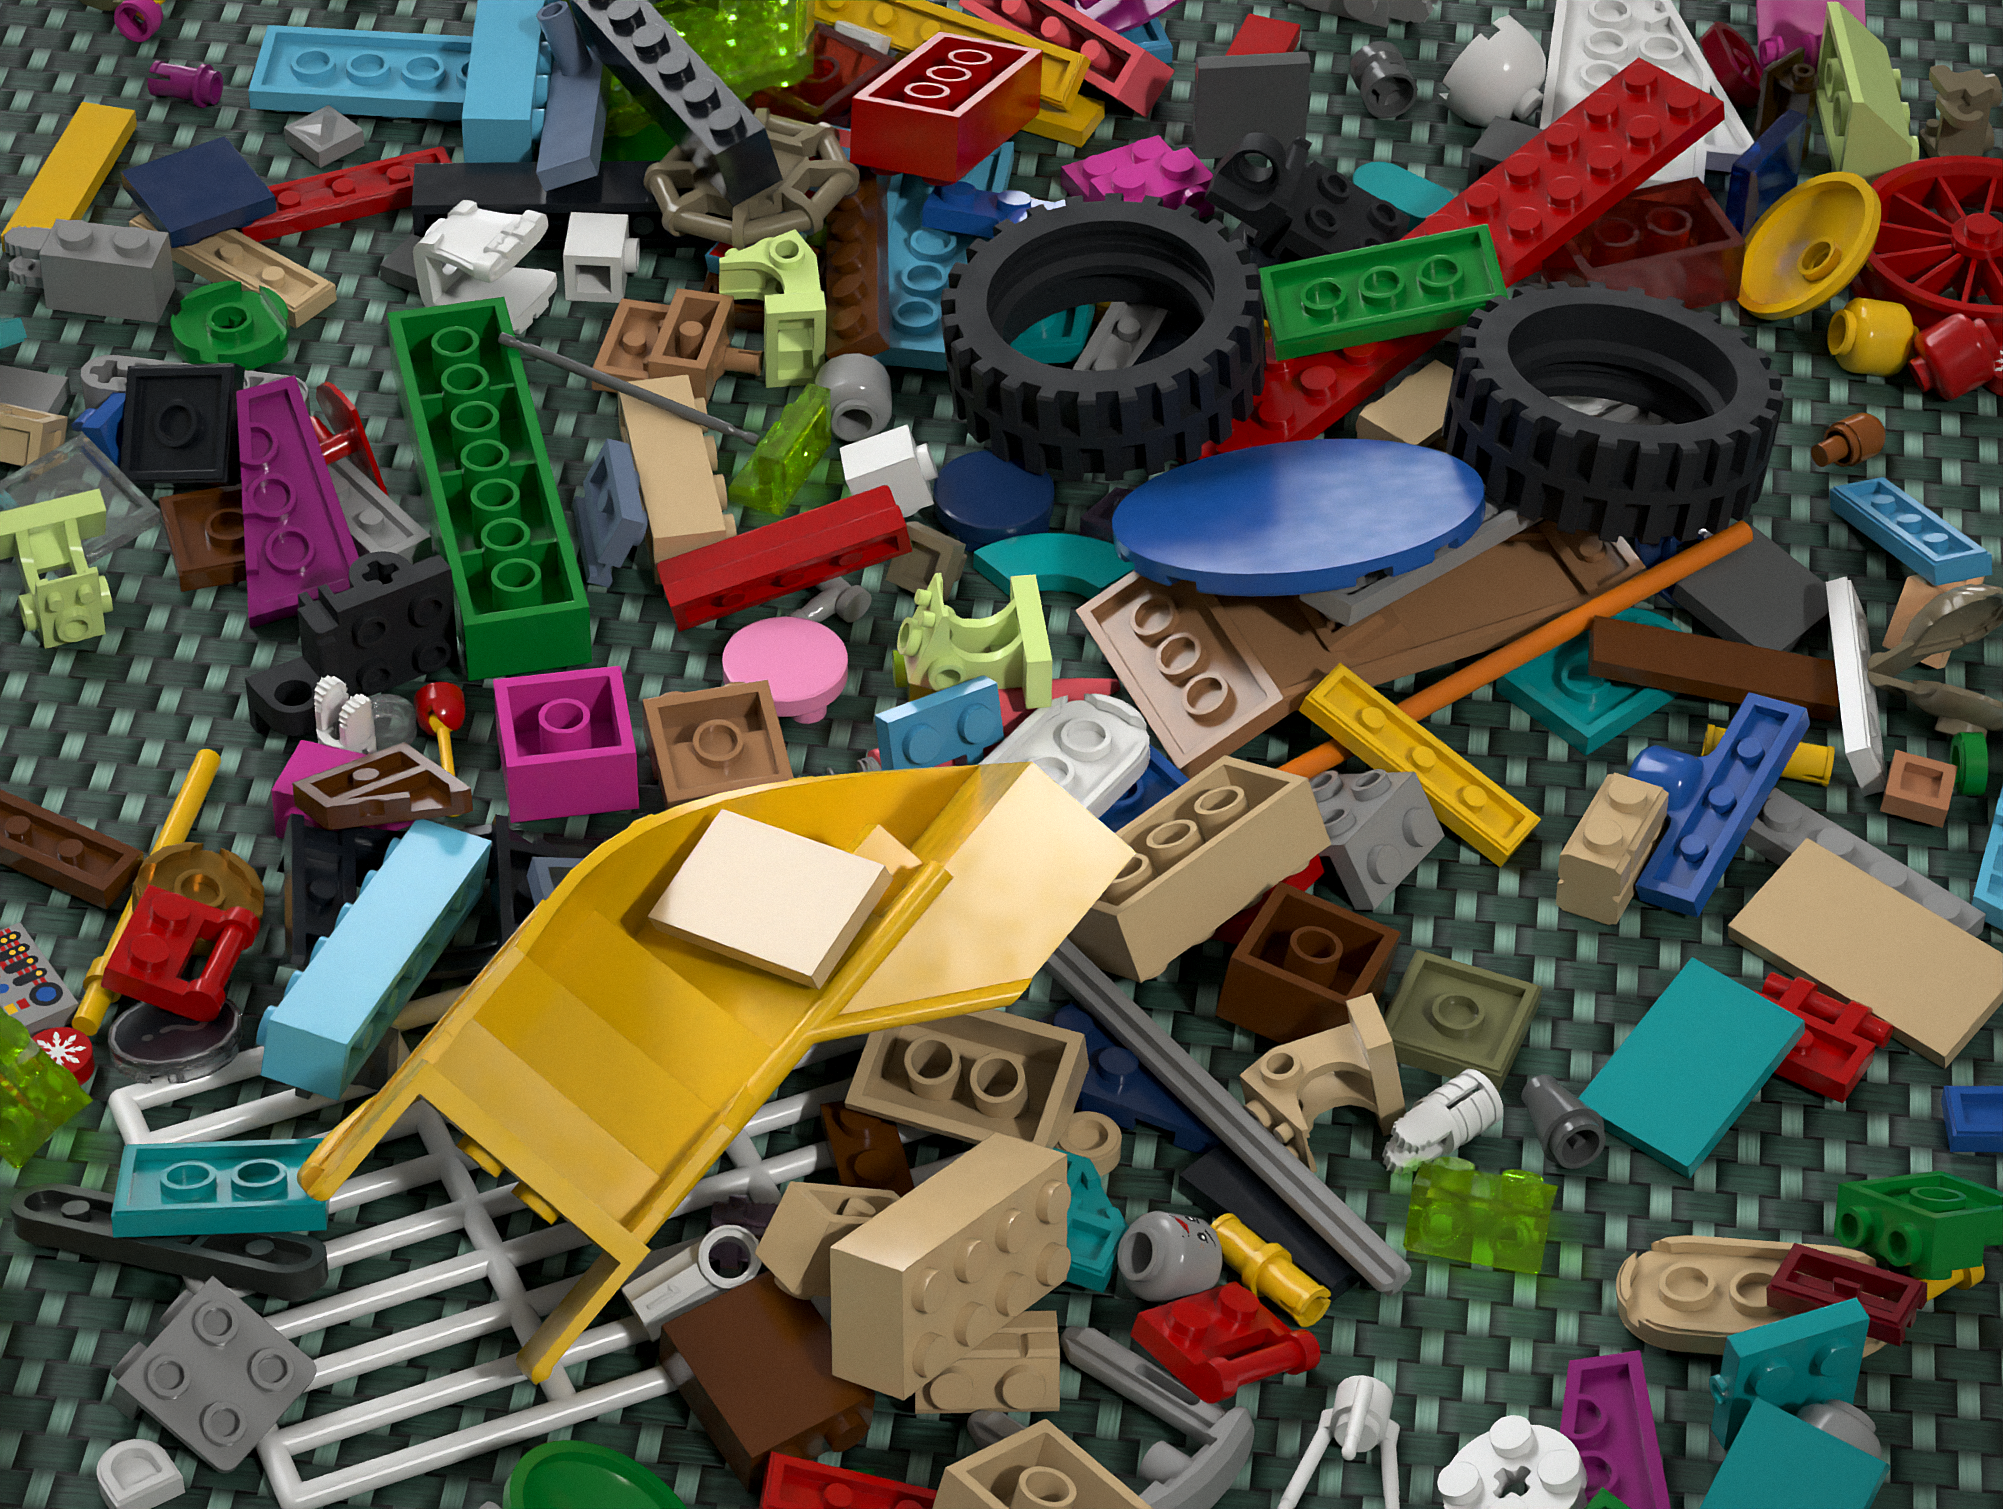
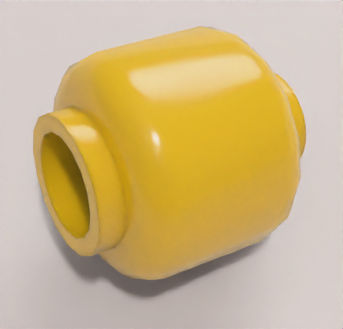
M1858 297L1848 302L1843 309H1839L1833 315L1828 328L1827 344L1829 351L1832 355H1835L1837 362L1843 370L1873 376L1892 377L1903 369L1908 360L1915 357L1913 341L1919 330L1913 325L1911 314L1904 305Z

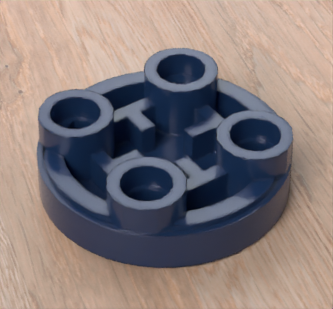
M992 450L975 451L953 459L939 471L933 486L934 512L940 523L956 535V540L966 544L964 550L974 552L1000 540L1022 535L1048 533L1050 518L1054 509V484L1047 471L1043 475L1026 471L1024 459L1015 456L1008 462H1005L993 455Z

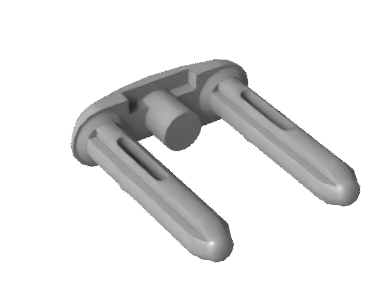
M1078 1326L1066 1328L1060 1336L1059 1343L1071 1364L1204 1445L1190 1458L1165 1441H1159L1154 1444L1143 1458L1139 1470L1140 1478L1151 1485L1139 1497L1153 1509H1211L1230 1488L1250 1454L1255 1430L1249 1410L1243 1406H1237L1229 1411L1217 1403L1207 1404L1179 1379L1166 1373L1098 1330ZM980 1409L973 1412L967 1422V1430L971 1434L976 1446L981 1450L1027 1428L1003 1412Z

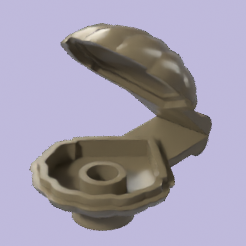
M1969 584L1953 588L1936 596L1914 616L1902 638L1901 644L1885 653L1877 652L1870 656L1867 662V676L1870 683L1892 696L1907 695L1918 708L1933 717H1938L1934 731L1953 738L1958 732H1982L1986 738L1988 731H2003V702L1940 682L1913 680V683L1892 678L1933 654L1964 647L1967 644L1982 639L2003 624V588L1984 584Z

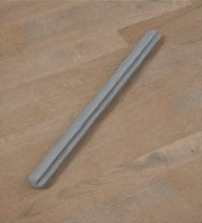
M1065 938L1042 967L1115 1038L1130 1050L1144 1066L1377 1291L1383 1292L1387 1296H1393L1400 1292L1402 1286L1411 1277L1410 1266L1275 1136L1261 1125L1252 1114L1244 1109L1229 1092L1068 938Z

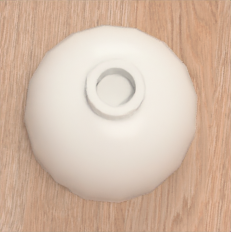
M1510 15L1501 17L1493 22L1500 31L1489 40L1480 33L1471 41L1456 59L1442 82L1450 89L1449 93H1438V99L1444 105L1472 125L1488 128L1495 116L1509 120L1517 116L1522 121L1526 120L1535 112L1544 98V95L1539 92L1546 74V58L1541 45Z

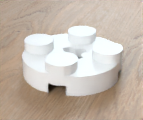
M1516 1415L1499 1419L1492 1425L1489 1432L1478 1436L1463 1447L1451 1461L1450 1465L1440 1472L1437 1481L1443 1498L1444 1509H1584L1588 1503L1584 1493L1588 1481L1587 1473L1575 1445L1560 1432L1542 1425H1531L1526 1418ZM1519 1482L1526 1483L1528 1491L1524 1495L1519 1496L1511 1492L1504 1498H1500L1508 1486Z

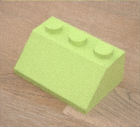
M1827 2L1816 73L1819 77L1816 103L1833 172L1857 174L1871 185L1887 172L1902 165L1918 161L1919 142L1917 136L1909 135L1908 102L1900 101V70L1892 69L1886 46L1839 2Z

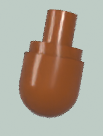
M1869 413L1852 414L1830 426L1825 432L1824 441L1811 448L1812 459L1819 467H1825L1831 463L1841 467L1858 465L1873 458L1882 450L1886 440L1885 428L1882 422L1874 415Z

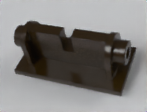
M1799 47L1780 60L1773 61L1764 69L1759 83L1761 93L1758 114L1753 126L1754 142L1760 151L1759 159L1772 153L1779 157L1780 163L1786 167H1797L1802 163V160L1808 157L1812 125L1804 120H1808L1814 115L1817 89L1819 87V77L1815 74V69L1811 65L1803 64L1805 49Z

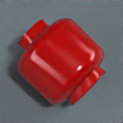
M1956 313L1916 335L1913 341L1916 357L1908 361V366L1915 382L1923 392L1933 389L1938 396L1951 401L1989 382L1995 374L1994 362L2001 359V354L1992 333L1982 319L1977 318L1972 321L1966 315Z

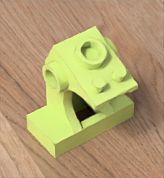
M796 229L776 237L764 238L753 246L740 251L736 248L729 249L725 253V257L719 259V294L734 296V300L758 299L764 301V376L766 388L814 385L816 375L821 366L825 364L826 305L824 291H821L816 254Z
M100 488L0 512V560L15 556L26 594L18 596L21 617L27 632L38 630L45 649L106 634L103 613L113 611L110 590L105 576L98 575L97 566L88 568L81 545V540L105 535L106 508ZM70 567L72 572L71 576L50 581L47 578L40 580L38 576L41 573Z
M942 573L934 574L927 590L917 589L914 603L918 607L912 618L906 617L902 622L897 640L898 653L904 655L908 683L941 691L985 675L997 682L998 689L1022 687L1026 709L1051 707L1052 655L1036 574L1010 576V603L997 614L982 619L960 618L956 616L955 611L951 607L944 605Z

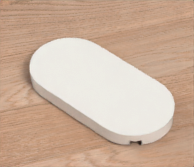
M1084 694V700L1068 702L1067 695L1052 699L1051 707L1037 708L978 765L1032 761L1099 819L1147 769L1150 760L1149 735L1146 731L1147 724L1134 707L1115 697L1103 694Z

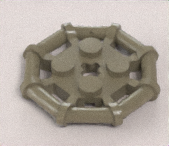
M756 108L753 115L766 128L783 178L782 181L733 207L695 164L691 162L686 154L675 145L660 162L654 163L647 168L644 186L648 192L654 195L663 214L662 225L669 233L674 236L690 234L732 245L733 248L740 251L764 238L776 237L794 229L798 233L803 232L809 236L822 230L825 217L844 195H849L857 189L860 174L857 167L848 161L839 143L840 135L838 130L829 123L821 122L813 125L772 115L769 108ZM815 155L818 158H822V160L810 161L809 157ZM810 187H821L811 199L804 195ZM693 188V191L680 197L677 189ZM706 213H715L733 218V220L729 221L721 219L718 217L706 215Z

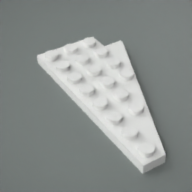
M1671 0L1556 1L1539 129L1544 130L1640 57L1723 101L1725 120L1629 193L1628 196L1657 198L1668 202L1685 201L1701 203L1705 169L1757 175L1760 151Z

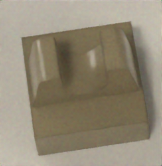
M917 521L906 522L913 552L892 558L885 580L916 593L917 589L927 590L934 574L942 573L943 602L948 601L953 583L961 578L967 555L963 553L966 544Z

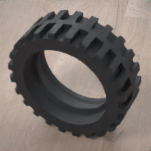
M1105 193V201L1084 202L1082 195L1065 198V206L1047 210L1044 204H1040L1027 209V218L1016 224L1008 218L993 227V239L986 242L978 238L966 249L967 264L956 262L948 274L950 288L943 289L941 296V322L953 408L958 419H967L968 433L977 443L991 439L993 455L1005 462H1008L1015 456L1024 459L1026 471L1043 475L1047 468L1062 470L1064 480L1083 481L1084 473H1105L1106 482L1124 480L1123 472L1144 469L1147 476L1165 472V462L1180 457L1185 464L1202 456L1201 445L1211 440L1215 444L1220 445L1232 436L1231 420L1235 419L1245 422L1254 410L1253 395L1260 396L1262 394L1265 384L1264 368L1267 365L1261 278L1257 264H1250L1249 249L1242 240L1237 239L1229 242L1227 226L1217 219H1213L1207 224L1200 222L1199 210L1182 204L1177 210H1172L1164 207L1163 198L1145 195L1142 202L1124 201L1123 193ZM1102 302H1132L1152 305L1176 313L1199 328L1180 346L1158 358L1134 366L1113 370L1081 371L1054 367L1028 358L1010 346L1021 333L1048 316L1073 307Z
M1566 281L1549 282L1547 290L1536 291L1529 285L1514 289L1512 299L1510 300L1502 295L1488 300L1485 311L1476 309L1468 317L1467 327L1462 328L1442 425V437L1448 440L1446 446L1447 453L1467 463L1479 474L1483 484L1486 485L1485 495L1499 505L1506 501L1519 507L1518 515L1535 522L1541 517L1558 523V531L1575 535L1576 529L1598 533L1599 540L1615 543L1618 542L1619 536L1637 537L1640 544H1659L1660 538L1664 536H1674L1679 542L1697 539L1700 529H1706L1712 534L1727 529L1730 518L1737 521L1742 520L1750 513L1752 503L1758 502L1784 403V393L1781 392L1783 384L1781 375L1778 370H1770L1772 360L1762 348H1749L1751 338L1739 328L1727 330L1720 325L1721 318L1707 310L1699 314L1684 308L1685 301L1671 296H1668L1666 300L1646 296V289L1628 286L1627 291L1607 289L1604 282L1588 281L1586 287H1570ZM1584 396L1613 400L1650 411L1676 425H1637L1611 421L1574 410L1549 397Z

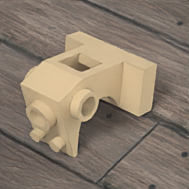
M1372 993L1346 1001L1350 1023L1274 1047L1239 1075L1246 1103L1243 1108L1252 1114L1261 1125L1275 1136L1312 1173L1317 1172V1168L1308 1146L1307 1138L1310 1137L1309 1132L1313 1128L1314 1119L1319 1114L1334 1107L1344 1105L1364 1107L1374 1112L1383 1136L1391 1133L1394 1122L1398 1121L1399 1117L1403 1118L1406 1113L1393 1041Z

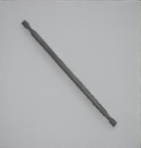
M502 332L499 336L498 343L520 349L529 356L727 436L733 435L752 446L757 447L761 440L760 435L737 429L728 422L532 343L521 342L505 332Z

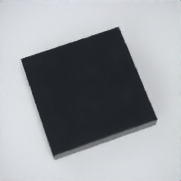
M236 363L128 366L119 484L128 488L236 486L239 458L236 391L244 389L245 367Z

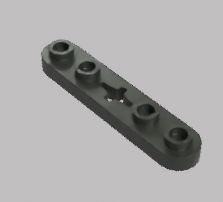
M42 1183L24 1188L15 1194L10 1201L14 1233L20 1239L28 1241L36 1247H54L90 1255L92 1258L100 1261H118L205 1281L214 1276L227 1288L237 1287L269 1294L289 1302L309 1298L315 1291L324 1286L329 1278L326 1246L320 1240L292 1232L113 1238L111 1214L115 1198L114 1194L62 1183Z

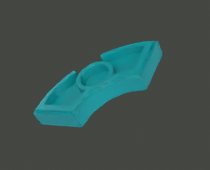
M1064 533L1029 534L1000 540L974 551L973 568L1009 596L1010 576L1036 574L1039 591H1066L1081 594L1091 600L1135 570V565L1132 561L1123 562V560H1120L1115 551L1114 544L1091 537Z

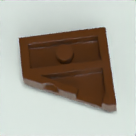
M406 742L292 783L295 806L327 830L460 815L473 811L471 787Z

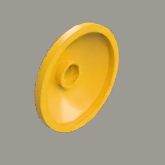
M1831 172L1811 178L1784 194L1757 220L1738 251L1732 271V289L1737 301L1755 317L1765 320H1779L1808 313L1835 297L1858 274L1876 243L1881 220V204L1876 191L1857 174Z

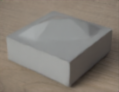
M330 105L284 127L286 144L304 155L305 158L319 168L364 146L363 129Z

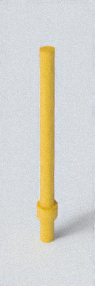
M210 749L198 751L150 855L165 846L185 842L221 764V758L215 751ZM132 894L103 956L93 960L83 981V988L86 993L72 1020V1027L83 1032L86 1036H93L97 1033L110 1003L118 1001L122 995L100 986L105 967L133 914Z

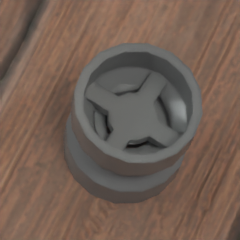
M1379 41L1363 46L1354 54L1350 62L1349 72L1357 89L1360 90V95L1368 112L1375 117L1384 119L1405 113L1416 100L1418 87L1411 72L1406 68V63L1399 49L1392 43Z

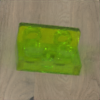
M808 383L795 403H788L785 406L780 420L772 425L729 486L728 499L730 501L782 516L831 445V389Z

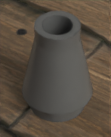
M1551 1075L1537 1076L1525 1085L1521 1099L1529 1111L1546 1158L1568 1169L1581 1168L1593 1162L1601 1154L1605 1146L1606 1137L1602 1117L1563 1088Z

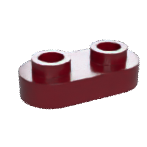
M1715 21L1699 39L1703 48L1702 54L1733 107L1740 108L1744 105L1754 109L1760 100L1761 89L1759 83L1763 70L1748 42L1729 25Z

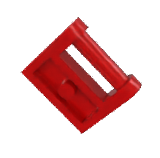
M148 884L105 967L100 987L196 1021H213L219 1015L226 1001V994L223 989L242 950L251 947L260 930V921L252 911L243 907H230L223 911ZM203 938L216 943L200 977L191 982L181 980L180 977L199 939Z
M1236 1281L1139 1312L1130 1334L1131 1337L1207 1404H1215L1229 1399L1235 1395L1237 1388L1282 1372L1298 1375L1312 1370L1318 1365L1321 1356L1318 1341L1311 1332L1306 1329L1292 1331L1262 1305L1254 1293L1243 1288Z

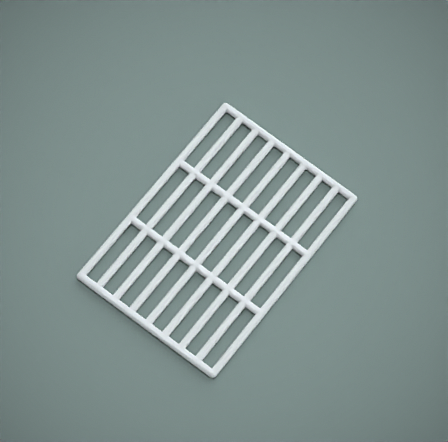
M470 984L406 1003L390 1026L399 1029L397 1070L411 1054L400 1032L439 1021ZM869 1033L815 1043L793 1070L863 1049ZM260 1046L117 1089L110 1095L108 1103L126 1146L127 1144L213 1142L378 1092V1090L350 1084L339 1101L316 1093H313L309 1100L295 1096L294 1088L150 1132L141 1110L260 1075L264 1047ZM853 1077L762 1105L726 1149L735 1169L701 1179L668 1219L749 1194L761 1217L737 1225L749 1230L760 1243L782 1199L776 1185L831 1168L832 1163L825 1141L762 1160L750 1138L820 1116V1104L846 1099ZM422 1099L409 1106L376 1145L419 1132L429 1155L346 1180L330 1198L329 1214L438 1180H442L452 1202L323 1242L326 1246L328 1270L461 1228H465L475 1251L270 1315L263 1319L289 1340L488 1276L499 1301L314 1359L313 1361L317 1368L316 1376L303 1393L510 1326L513 1327L523 1348L542 1325L539 1317L551 1314L585 1273L526 1291L516 1267L579 1248L592 1242L568 1222L502 1242L492 1219L528 1208L511 1193L518 1182L479 1194L468 1171L480 1168V1166L456 1147L445 1125L450 1122ZM896 1122L902 1145L937 1134ZM331 1131L324 1132L308 1138H325L326 1135ZM968 1151L909 1169L914 1187L916 1188ZM707 1234L649 1252L616 1292L621 1291V1288L704 1239ZM733 1242L719 1243L710 1250L709 1263L744 1252L740 1245ZM182 1276L187 1289L194 1295L207 1282ZM237 1287L228 1288L238 1298L257 1293ZM813 1296L810 1299L831 1329V1297ZM632 1315L583 1331L555 1364L550 1377L540 1382L548 1400L546 1403L304 1482L301 1481L291 1457L293 1455L527 1380L528 1378L516 1365L518 1353L282 1429H279L276 1423L255 1448L281 1509H316L678 1389L660 1365L576 1393L564 1367L650 1340L636 1317Z

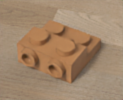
M768 680L749 683L731 682L717 688L686 693L674 691L659 697L643 699L642 729L655 780L659 779L666 810L715 794L762 784L788 781L794 778Z

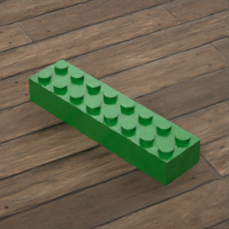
M497 297L387 313L391 368L437 555L440 554L452 570L456 632L468 681L591 663L592 648L589 604L520 352L515 347H507L498 343L502 332L515 337L505 298Z

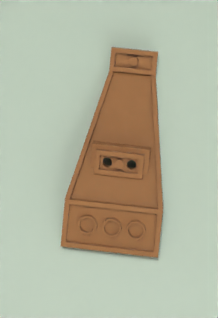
M1545 520L1538 526H1530L1349 627L1328 619L1322 612L1299 599L1300 594L1283 596L1206 594L1197 591L1195 581L1180 580L1177 583L1166 586L1139 575L1135 570L1075 611L1176 767L1186 777L1192 779L1224 755L1229 756L1293 711L1299 710L1305 697L1339 663H1342L1371 687L1510 644L1643 573L1647 568L1622 536H1619L1618 542L1615 543L1599 540L1598 533L1576 529L1575 535L1558 531V523Z

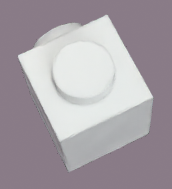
M571 212L563 253L566 301L619 303L621 298L624 299L628 273H638L640 256L639 238H629L627 214Z
M908 424L840 448L845 480L852 496L887 485L890 487L896 506L899 505L903 518L913 515L921 508L934 504L929 480L938 477L937 468L928 444L924 443L916 446Z

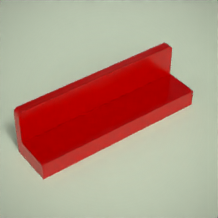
M882 485L661 561L657 564V570L678 631L680 632L913 551L899 505L896 506L890 487Z

